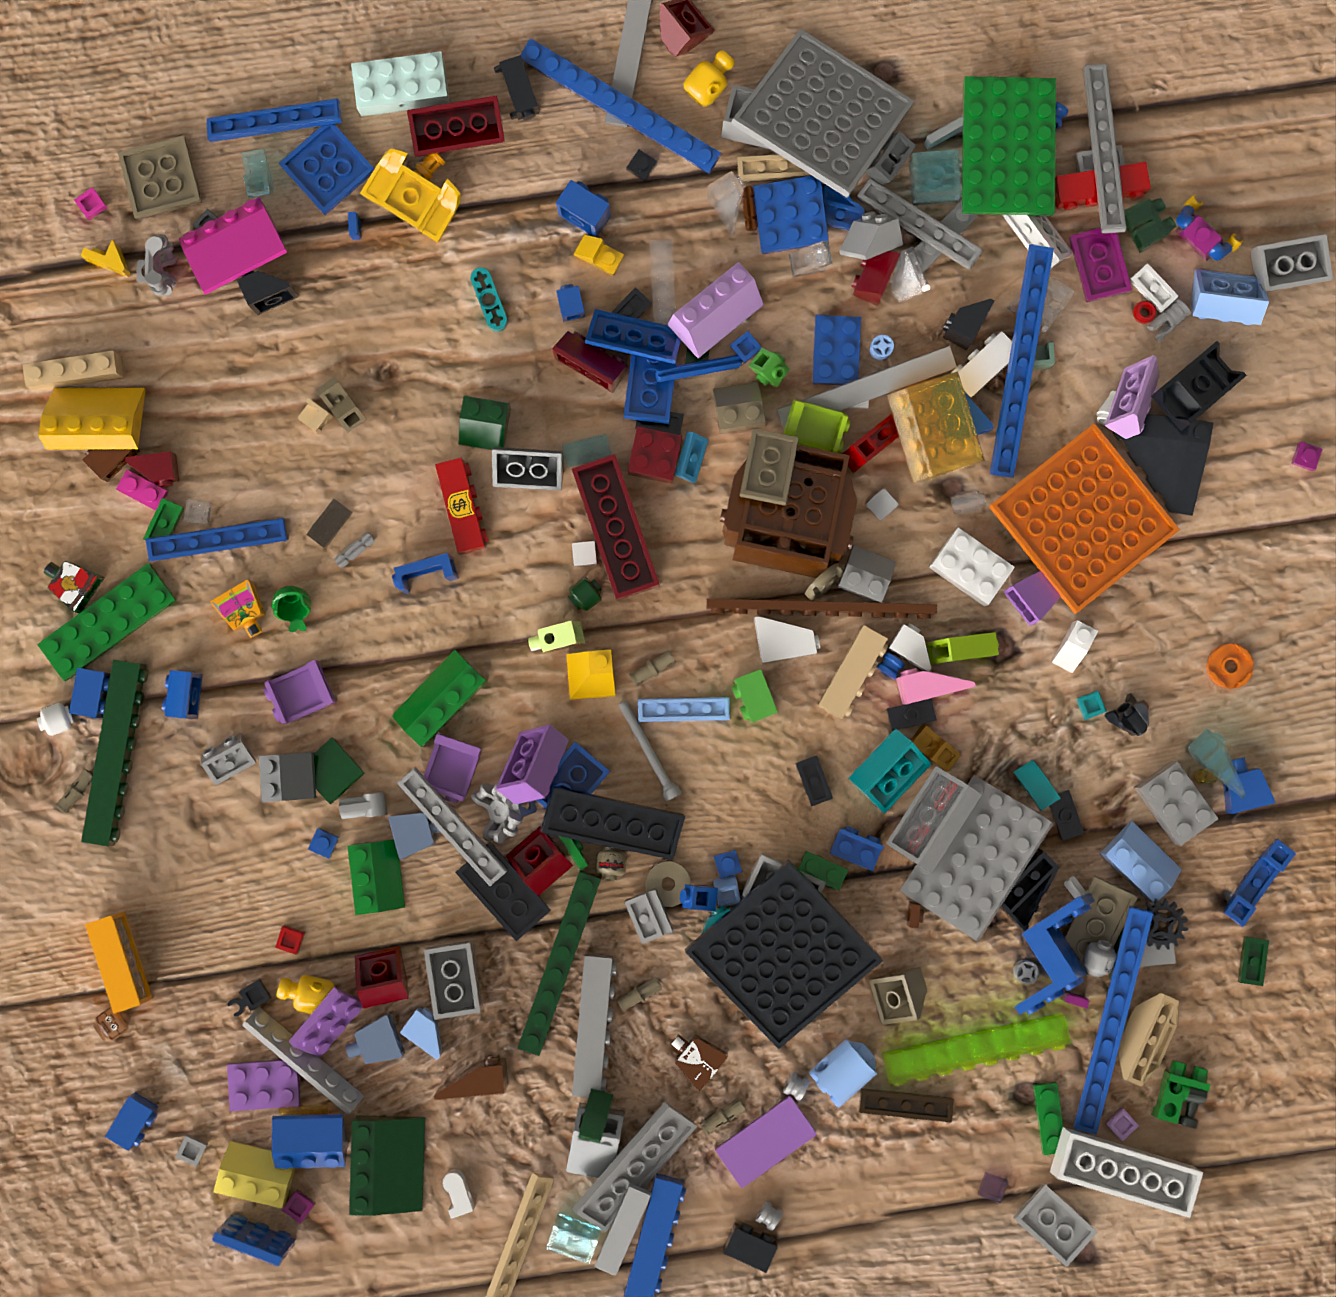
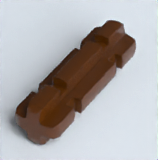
M744 186L741 192L742 198H744L745 226L747 231H755L758 229V221L755 219L757 218L755 198H753L754 188L753 186Z

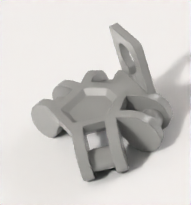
M164 234L155 235L147 240L145 244V260H137L136 280L139 283H147L155 295L169 296L177 281L174 276L166 273L163 268L176 263L177 258L172 253L174 249L173 244L169 242L168 237ZM144 267H145V277L143 276V273H142Z
M483 783L480 786V791H475L471 796L476 804L487 809L490 818L488 825L483 831V839L487 841L494 839L496 843H503L507 836H515L517 834V825L522 823L524 816L536 813L534 800L528 801L529 808L527 810L525 807H522L521 803L514 804L496 790L498 783L495 786Z

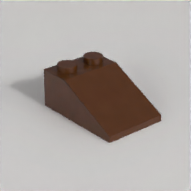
M500 1055L486 1056L485 1060L480 1061L440 1086L434 1094V1100L505 1094L508 1087L506 1058H500Z

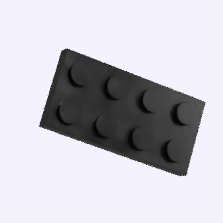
M490 841L486 846L508 869L503 876L489 886L468 862L455 873L517 942L547 915L551 909L540 896L523 882L514 867Z

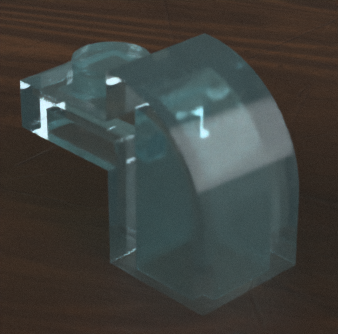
M265 149L242 152L241 156L245 169L243 178L248 198L272 195L274 193L273 179L269 171Z

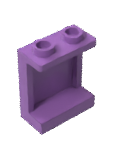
M318 660L306 663L307 665L264 682L266 687L263 690L268 701L272 700L275 707L272 711L277 722L281 721L282 724H288L337 703Z
M437 734L434 741L435 746L424 777L438 793L446 796L445 800L458 804L459 800L465 801L483 749L442 734Z

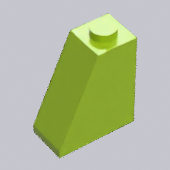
M996 632L946 638L925 643L930 665L999 655V643L996 638Z

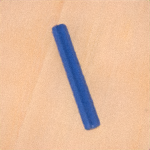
M738 355L660 368L655 371V376L658 382L736 369L742 365V362Z

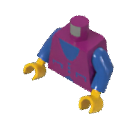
M1194 194L1184 203L1185 207L1176 219V223L1179 226L1176 232L1206 261L1210 257L1213 260H1221L1230 252H1235L1243 243V240L1238 241L1235 238L1237 234L1233 233L1223 244L1222 237L1199 215L1193 214L1203 205V201L1197 202L1195 199L1196 194Z

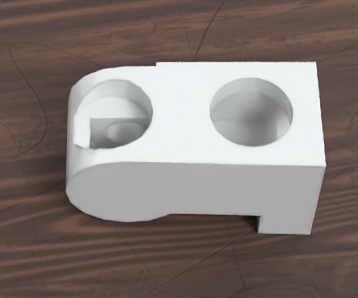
M458 1169L448 1171L443 1179V1187L450 1194L453 1203L448 1209L450 1217L453 1219L472 1212L475 1204L463 1172Z

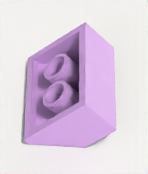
M1152 355L1124 368L1105 426L1125 439L1140 434L1144 429V421L1151 408V396L1157 390V382L1160 376L1157 357Z

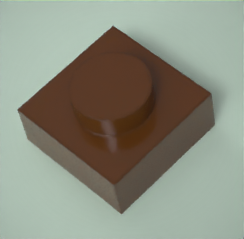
M909 902L908 927L919 928V923H923L924 909H920L921 905L919 903Z

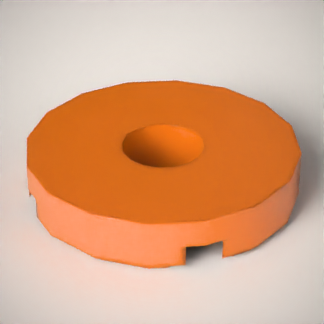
M1230 643L1220 645L1208 656L1206 668L1208 676L1213 683L1221 688L1234 689L1240 688L1250 680L1253 675L1254 663L1248 650L1241 645ZM1228 660L1234 661L1236 665L1232 673L1227 672L1225 669V663Z

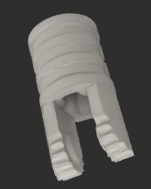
M1176 299L1173 304L1166 308L1147 327L1150 331H1153L1163 323L1165 324L1155 335L1156 340L1160 342L1181 321L1188 317L1191 312L1181 300Z

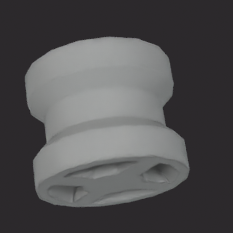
M1021 959L1015 963L1013 974L1021 983L1032 984L1038 979L1039 969L1033 962Z
M792 1072L786 1081L783 1093L792 1094L796 1100L800 1101L808 1088L810 1080L807 1078L802 1079L798 1077L797 1073Z
M767 1200L759 1210L755 1221L764 1223L767 1229L772 1231L780 1221L783 1210L774 1208L772 1203Z

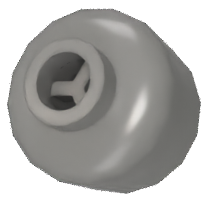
M1098 940V942L1089 943L1082 962L1088 973L1102 977L1112 971L1117 954L1109 942Z

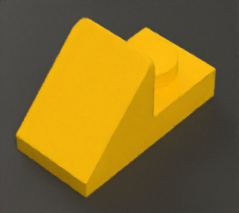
M589 235L583 236L574 252V256L612 276L615 275L624 258V254L605 245L603 239Z
M113 239L109 244L107 252L94 247L92 250L83 248L81 257L87 262L130 277L131 273L122 251Z

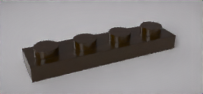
M861 1088L858 1111L865 1114L952 1123L954 1099L951 1097Z

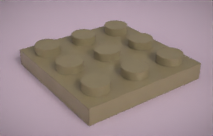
M184 135L118 152L133 215L136 220L202 203Z

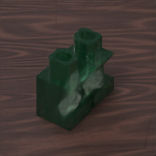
M1162 198L1152 201L1146 199L1124 210L1126 229L1128 233L1133 232L1130 236L1139 253L1164 240L1168 233L1176 227L1173 218L1168 217L1161 221L1158 213L1166 209Z

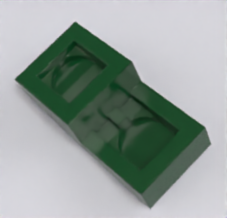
M591 1088L577 1138L598 1144L601 1143L613 1094Z

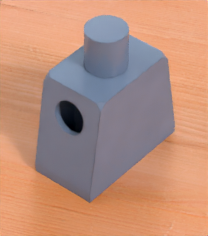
M423 812L388 817L399 860L436 843L434 834L440 833V830Z
M391 1012L357 1030L354 1033L356 1042L346 1045L349 1058L362 1055L365 1064L397 1059L405 1054Z

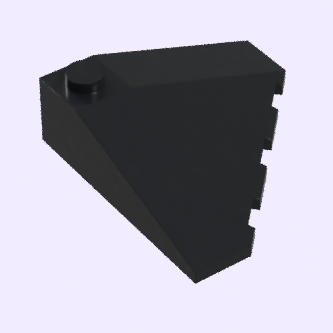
M1147 414L1144 421V429L1140 434L1125 439L1113 431L1118 441L1121 439L1129 449L1127 454L1136 467L1140 465L1148 477L1145 479L1155 493L1159 491L1167 502L1164 506L1168 512L1193 516L1210 447L1213 423L1194 420L1181 431L1168 416Z

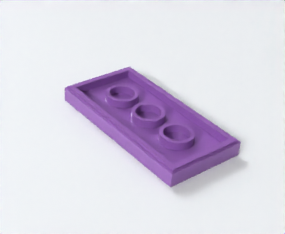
M789 1095L716 1147L715 1151L739 1186L743 1188L812 1139L817 1133Z

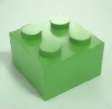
M761 669L733 680L734 685L731 688L735 698L741 699L743 706L740 707V711L744 720L749 719V722L752 723L778 713Z

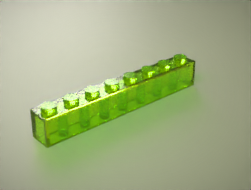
M1062 1013L886 1051L882 1052L881 1055L887 1081L889 1084L893 1083L894 1086L907 1084V1080L914 1078L917 1081L929 1079L932 1074L939 1073V1076L952 1074V1070L961 1068L962 1071L972 1070L975 1068V1065L984 1063V1066L997 1064V1060L1004 1058L1007 1061L1017 1060L1021 1058L1020 1055L1029 1053L1030 1056L1043 1053V1050L1052 1048V1051L1062 1050L1066 1048L1065 1045L1071 1044L1065 1016Z

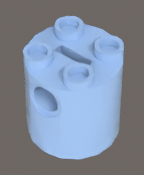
M847 1038L809 1072L823 1093L827 1092L831 1101L838 1108L878 1074L876 1072L875 1056L864 1043L849 1041Z

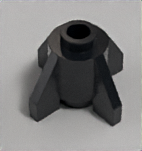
M1129 693L1125 703L1120 705L1117 710L1105 713L1104 716L1109 723L1128 732L1129 735L1140 736L1147 731L1149 725V705L1145 700L1137 702L1132 693Z

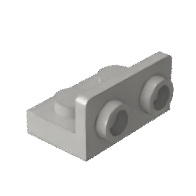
M241 733L236 736L231 735L227 737L222 744L207 748L201 755V765L215 785L256 763L255 758L245 745Z

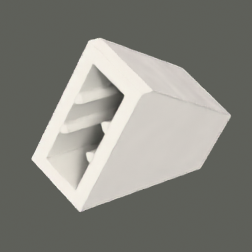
M763 617L754 618L761 663L817 654L820 642L818 635H814L813 630Z

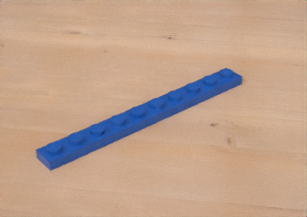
M529 39L520 54L522 61L708 174L711 173L722 155L718 150L533 39Z
M1030 244L1028 248L989 473L991 475L1014 478L1054 248Z
M1129 906L1073 1125L1074 1129L1097 1135L1153 911Z

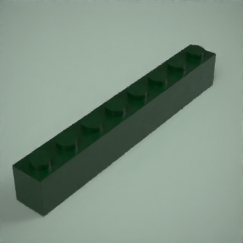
M113 660L81 839L83 843L109 847L114 846L115 842H118L120 838L118 825L119 819H122L124 815L122 802L123 796L125 797L128 792L126 779L127 774H130L132 769L130 757L131 751H134L136 747L134 734L135 728H138L140 724L138 711L139 706H142L144 701L142 688L143 683H146L148 679L147 665Z
M580 870L517 1049L540 1056L602 877L583 870Z

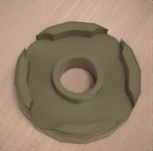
M838 563L830 566L814 580L806 590L805 595L811 601L821 597L835 584L834 578L836 575L842 576L844 569Z
M662 861L649 870L646 877V891L648 892L656 888L664 907H674L681 904V890L685 889V884L691 885L688 871L681 864L674 861ZM670 877L675 881V886L672 890H665L662 887L661 883L664 878Z

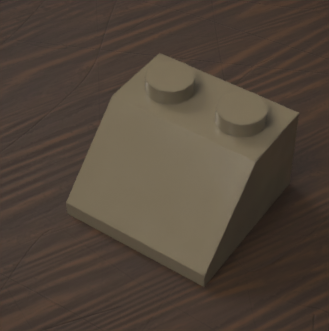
M758 382L713 389L719 434L765 427L763 402Z

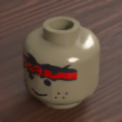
M603 847V850L597 853V874L603 876L604 881H617V877H621L626 873V854L618 848Z

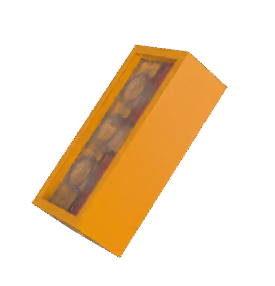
M125 911L85 924L113 1014L139 1006L153 999Z

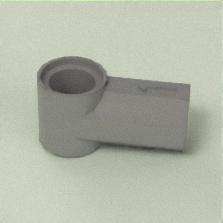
M384 792L364 794L362 797L339 800L341 818L387 815Z

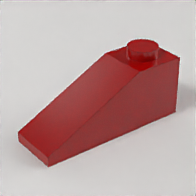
M895 411L842 453L850 455L848 468L853 473L909 429Z

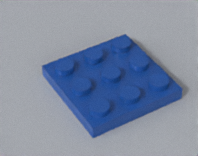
M335 124L323 125L279 162L283 170L324 215H327L367 180L374 170L372 165Z
M806 176L753 186L762 254L829 243L823 185L820 180L814 176Z
M240 1214L230 1215L215 1231L212 1238L213 1242L278 1267L291 1251L296 1240L285 1231H273L269 1229L268 1225L261 1222L252 1223L247 1221V1217Z

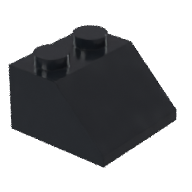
M250 271L237 280L247 305L257 315L299 297L288 282L260 271Z
M987 299L961 307L956 314L951 313L942 328L945 331L943 339L967 350L974 341L995 300Z

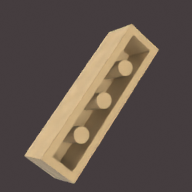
M115 351L22 364L25 386L34 392L124 378L122 359Z
M865 625L861 626L817 706L840 719H843L844 716L849 717L855 706L851 704L855 696H861L866 687L863 684L867 676L871 677L877 667L874 662L878 656L882 657L888 648V645L885 644L888 638Z

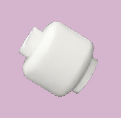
M62 703L43 707L40 710L41 717L37 718L40 730H46L50 736L68 731L71 728V723H74L72 714L69 713V706H64Z

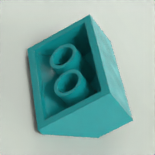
M895 729L848 779L885 814L932 764L911 740Z

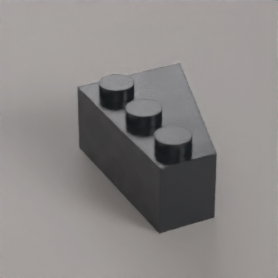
M1040 848L1036 850L1000 907L1015 925L1024 932L1028 930V924L1034 912H1037L1044 893H1047L1060 868Z

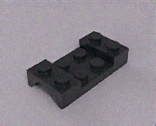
M1218 341L1151 396L1181 431L1247 376L1245 372L1231 370L1219 357L1220 344Z

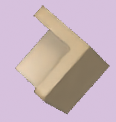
M307 397L305 400L307 405L298 416V419L320 435L333 416Z

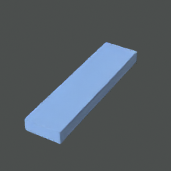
M729 697L638 699V722L730 720Z

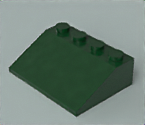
M356 1115L351 1126L349 1215L377 1216L423 1211L425 1117Z

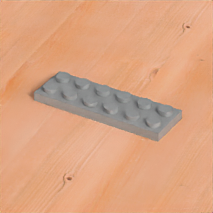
M664 1102L572 1208L574 1212L606 1232L614 1222L630 1183L644 1188L695 1130L697 1125L667 1102Z

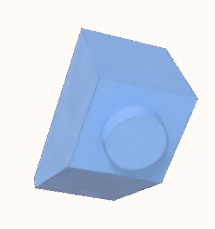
M419 1007L400 1033L438 1060L443 1053L438 1020H434L431 1010Z

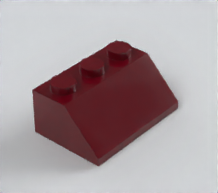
M567 331L552 349L554 358L613 393L627 371V367L624 365L625 361L616 355L612 357L604 353L606 350L603 347L586 344V338L580 333L574 332L572 334Z

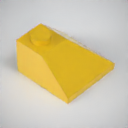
M612 650L566 654L570 700L616 696Z

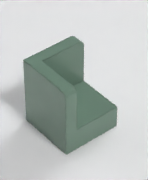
M1049 341L1046 345H1037L1033 370L1050 369L1055 364L1053 341Z

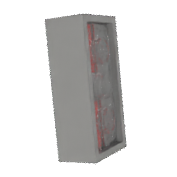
M935 766L886 844L932 873L982 795L968 784Z

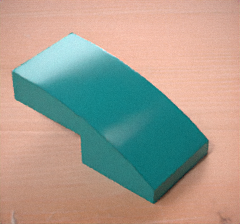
M1034 760L1029 761L1013 772L1040 811L1061 799Z

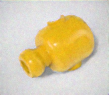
M724 50L717 52L712 63L702 61L685 79L683 89L701 106H710L728 85L724 73L734 67V59Z
M310 975L301 976L299 983L292 982L289 978H281L276 996L279 999H294L293 1006L296 1010L312 1014L335 987V984L330 980Z

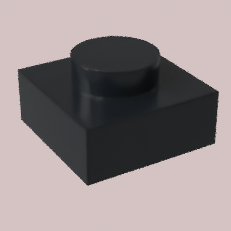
M638 149L627 165L626 170L646 182L657 166L658 161Z

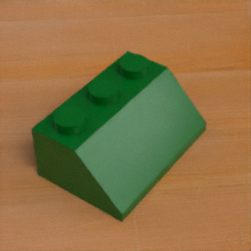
M394 839L348 845L355 915L405 908L401 866Z

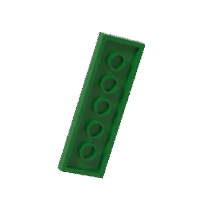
M147 563L37 645L62 680L68 681L76 675L77 668L84 669L177 601V599L153 566Z

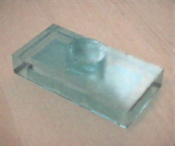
M606 433L562 445L568 468L611 455Z

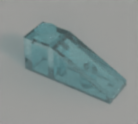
M1206 729L1187 747L1190 756L1243 799L1246 794L1224 743L1225 739L1218 732L1212 733Z

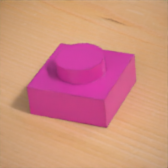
M93 187L74 199L88 220H91L108 208Z

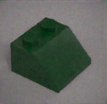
M463 396L458 445L492 450V447L504 448L511 411L509 403Z

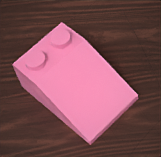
M917 668L900 672L901 677L896 678L902 705L976 687L975 682L926 671L917 672Z

